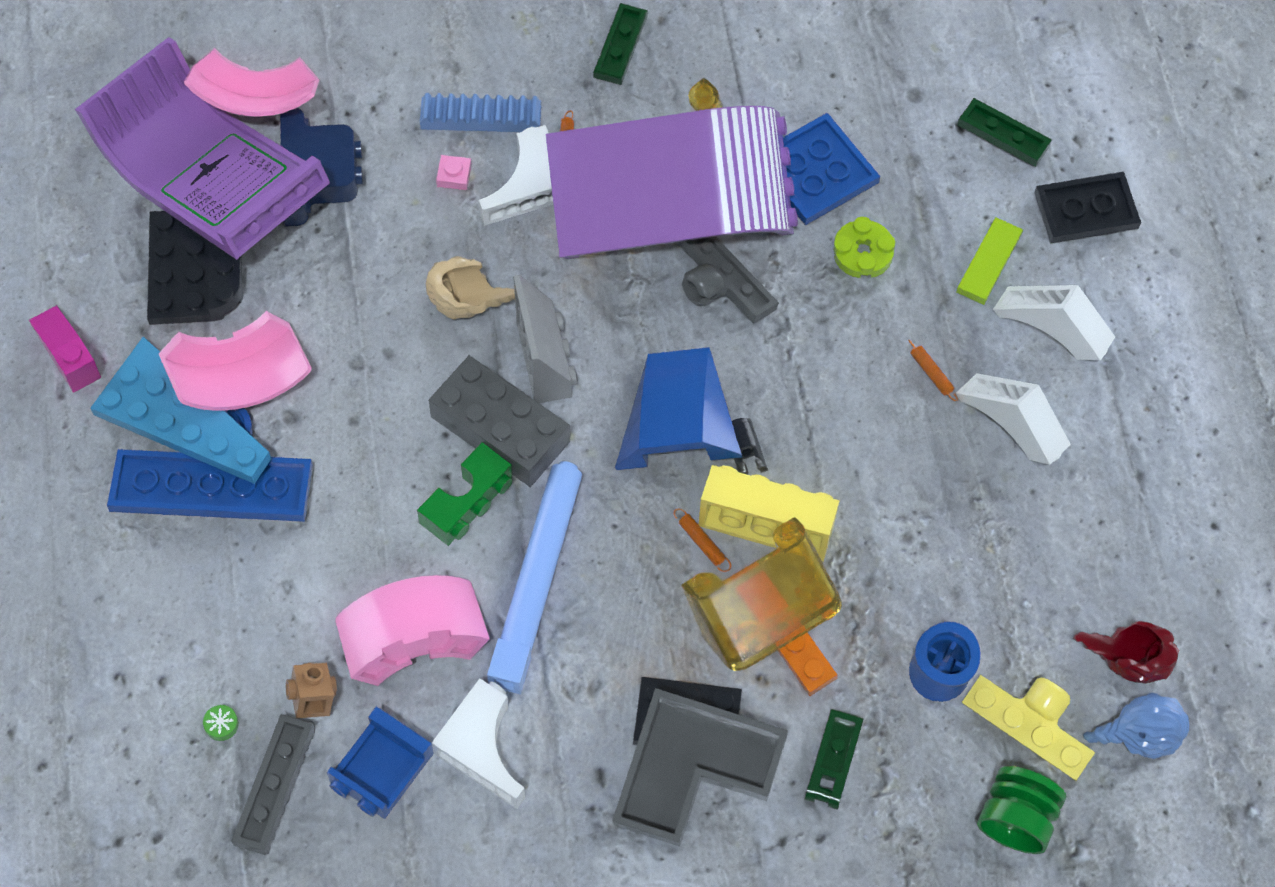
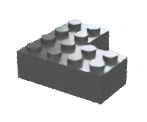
M655 688L612 820L613 824L680 847L701 781L767 802L788 736V730Z

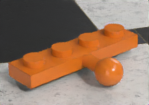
M763 570L735 587L738 596L755 620L765 628L767 637L809 696H812L838 679V674L805 630L806 627L818 619L828 621L836 615L838 605L832 596L826 594L817 596L812 602L811 609L796 617Z

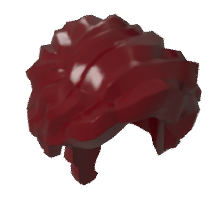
M1137 621L1126 627H1118L1111 637L1095 632L1089 634L1082 631L1076 633L1073 637L1076 642H1082L1085 649H1089L1094 654L1100 655L1101 659L1106 660L1109 668L1116 675H1120L1124 679L1135 683L1146 684L1167 679L1176 666L1180 651L1177 645L1173 643V633L1165 628L1144 621Z

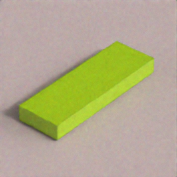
M995 217L959 283L956 293L985 305L1015 249L1023 229Z

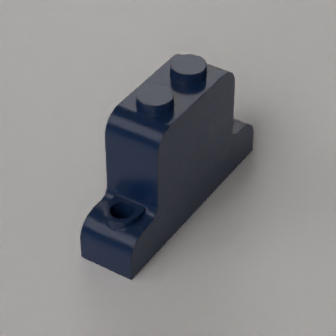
M300 108L280 113L281 146L304 161L311 156L320 160L330 181L326 187L284 220L285 227L300 226L308 220L309 213H312L313 204L344 203L356 198L358 185L363 184L362 166H357V159H362L361 140L355 141L354 132L348 125L310 126L309 118H305Z

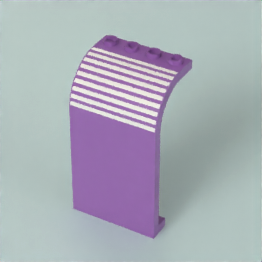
M733 106L545 134L559 256L561 258L573 259L579 258L580 255L742 233L774 232L784 236L794 234L793 226H798L796 208H791L790 196H794L792 177L787 178L786 166L791 164L790 152L788 147H784L782 136L787 135L786 120L784 116L780 117V113L772 107Z

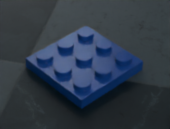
M828 113L783 137L784 147L789 148L791 164L786 166L787 178L792 177L794 185V196H790L791 208H796L797 216L805 225L875 186L880 181V175Z

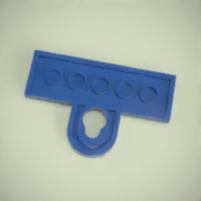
M245 408L225 411L251 436L253 435L251 419ZM118 449L107 507L109 512L305 522L313 466L312 460L271 457L272 459L255 484L181 452Z

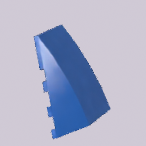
M710 347L648 354L615 465L616 470L648 467V454L706 448L711 461L741 458V450Z

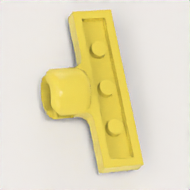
M980 675L962 701V704L1075 781H1077L1095 754L1093 750L1067 734L1058 726L1059 718L1070 704V696L1065 690L1046 678L1036 679L1023 698L1018 699Z

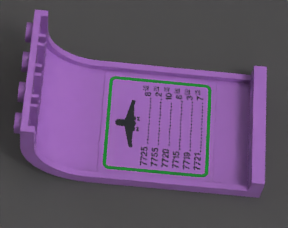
M168 37L75 110L98 149L131 187L237 260L326 187L330 181L320 160L314 156L304 161L234 118L226 111L212 106L194 94L184 84L190 68L176 41Z

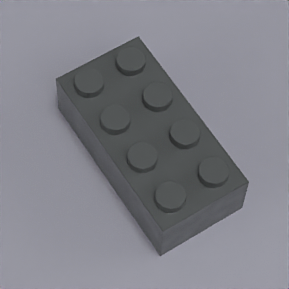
M470 355L467 356L428 400L431 418L475 449L483 442L512 465V475L530 488L570 443V425Z

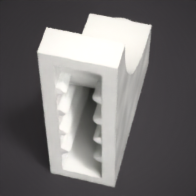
M545 125L536 128L530 127L523 132L517 133L519 161L514 174L498 191L479 200L480 217L484 226L553 205L545 135L548 133Z
M1078 285L1007 287L993 309L999 318L1018 320L1049 334L1066 347L1077 360H1101L1115 339L1112 331Z
M976 373L956 392L961 403L982 411L1001 425L1013 437L1031 461L1050 465L1058 460L1061 454L1071 445L1040 386L1037 384Z
M479 678L433 740V753L518 809L525 799L524 787L517 783L507 772L496 748L498 729L504 714L509 708L508 697L506 696V691L495 682L490 681L488 684Z

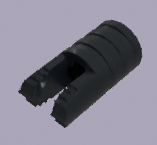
M750 418L733 420L732 424L742 454L741 458H734L738 472L748 475L749 472L743 459L752 456L756 458L755 463L760 473L768 471L752 420Z

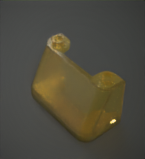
M796 517L781 524L774 531L773 540L777 547L776 550L724 581H721L713 573H699L681 584L705 642L730 670L741 671L753 666L832 618L842 608L840 595L803 524Z

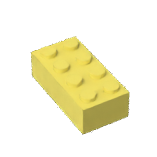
M712 465L701 497L698 525L699 527L824 562L840 500L833 499L832 496L826 493H811L801 490L800 487L794 484L785 483L782 485L775 483L762 475L754 474L750 476L739 473L730 466L718 467Z

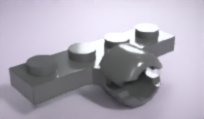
M717 237L677 242L698 264L697 267L684 274L682 281L685 295L692 303L705 305L719 296H727L753 324L777 310L779 302Z

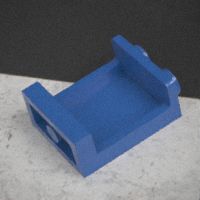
M376 706L368 716L370 723L338 766L335 769L333 767L329 768L327 775L331 782L329 786L334 792L343 798L350 795L358 801L357 806L371 817L378 814L385 819L434 753L431 742Z

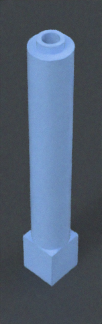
M561 461L559 464L551 466L501 638L497 640L487 673L488 684L490 681L495 682L505 691L520 695L531 662V651L582 479V473L571 462Z

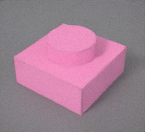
M441 155L436 179L437 187L467 190L471 158Z

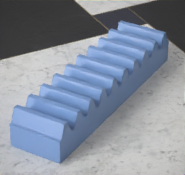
M425 93L421 99V130L523 132L527 128L541 126V100L537 96L527 100L525 96L521 95L519 100H516L513 95H509L507 99L497 95L495 99H492L486 94L483 99H480L477 94H473L471 98L461 94L459 98H456L450 93L447 98H444L441 93H437L436 97Z

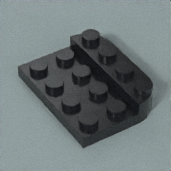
M151 211L149 214L147 320L149 325L211 322L224 319L223 315L231 311L243 299L242 255L236 260L166 211Z

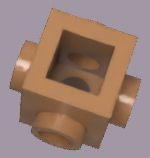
M327 663L293 665L291 679L286 680L285 689L287 700L293 701L296 718L330 716L333 697L336 696L337 685L335 676L329 675Z

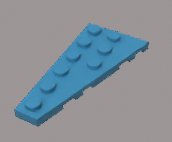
M142 337L90 409L93 415L255 484L272 459L269 451L225 411L203 410L182 404L178 400L160 359V351L145 337Z

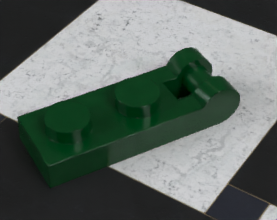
M831 709L804 800L813 803L815 800L828 803V807L838 810L863 718ZM821 778L835 782L833 790L820 787Z

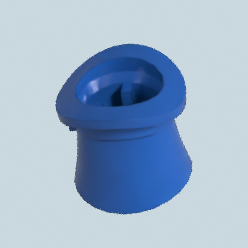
M943 622L932 626L922 634L916 644L915 654L909 665L910 680L920 695L932 701L943 702L956 698L964 691L980 664V646L974 633L960 623Z

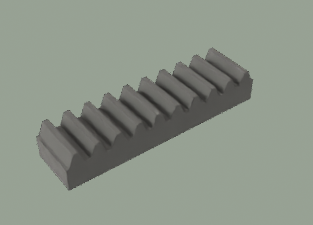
M280 714L231 841L233 846L267 855L270 852L271 842L275 839L276 828L280 826L281 815H284L286 802H289L291 789H294L295 778L299 776L300 765L304 763L305 752L309 749L310 739H313V723Z

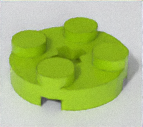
M858 217L855 221L845 224L837 232L833 246L834 259L837 266L852 277L861 278V275H871V278L877 277L890 267L896 242L891 233L881 224L871 221L867 217ZM865 244L869 246L871 252H858V245Z

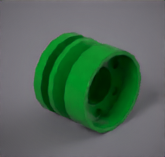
M1015 766L1000 767L995 777V783H993L990 790L993 798L986 800L977 825L987 837L1001 845L1023 853L1042 854L1046 851L1054 831L1051 822L1057 821L1059 818L1060 809L1067 798L1066 793L1057 783L1032 770Z

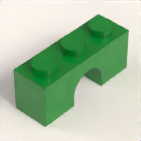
M483 442L461 463L462 478L472 486L471 490L462 496H451L438 487L417 509L419 524L447 546L455 539L460 540L467 533L470 527L469 524L477 516H483L490 508L491 501L498 493H505L512 484V465Z

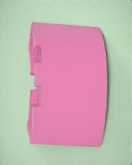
M215 48L191 67L184 80V84L194 94L214 107L238 115L259 117L284 113L305 104L315 96L319 83L318 77L300 57L279 68L254 71L233 63Z
M268 311L250 325L233 332L232 338L218 341L216 337H195L178 332L159 353L178 400L190 407L212 411L236 410L273 399L298 384L312 369L289 322Z
M421 576L387 584L351 603L335 620L351 679L379 686L395 672L412 665L411 659L429 654L430 659L456 657L471 660L490 639L471 582L467 579L453 576Z

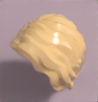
M455 256L448 261L435 262L428 272L426 279V292L430 301L436 305L440 313L453 320L457 318H470L475 316V314L483 313L489 307H498L502 303L510 302L515 299L514 289L491 287L486 280V276L480 271L482 268L481 262Z

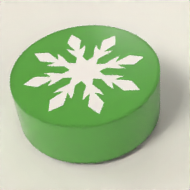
M216 705L210 708L204 715L203 727L207 735L213 740H228L238 730L239 722L236 713L226 705Z

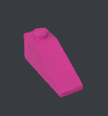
M57 305L29 319L31 326L73 393L101 378L93 357Z

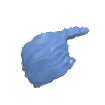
M1149 693L1146 696L1135 698L1123 707L1120 716L1114 722L1098 726L1093 732L1087 731L1083 736L1089 743L1101 742L1102 744H1108L1112 742L1120 744L1123 742L1130 753L1156 759L1174 754L1182 745L1189 732V718L1176 698Z

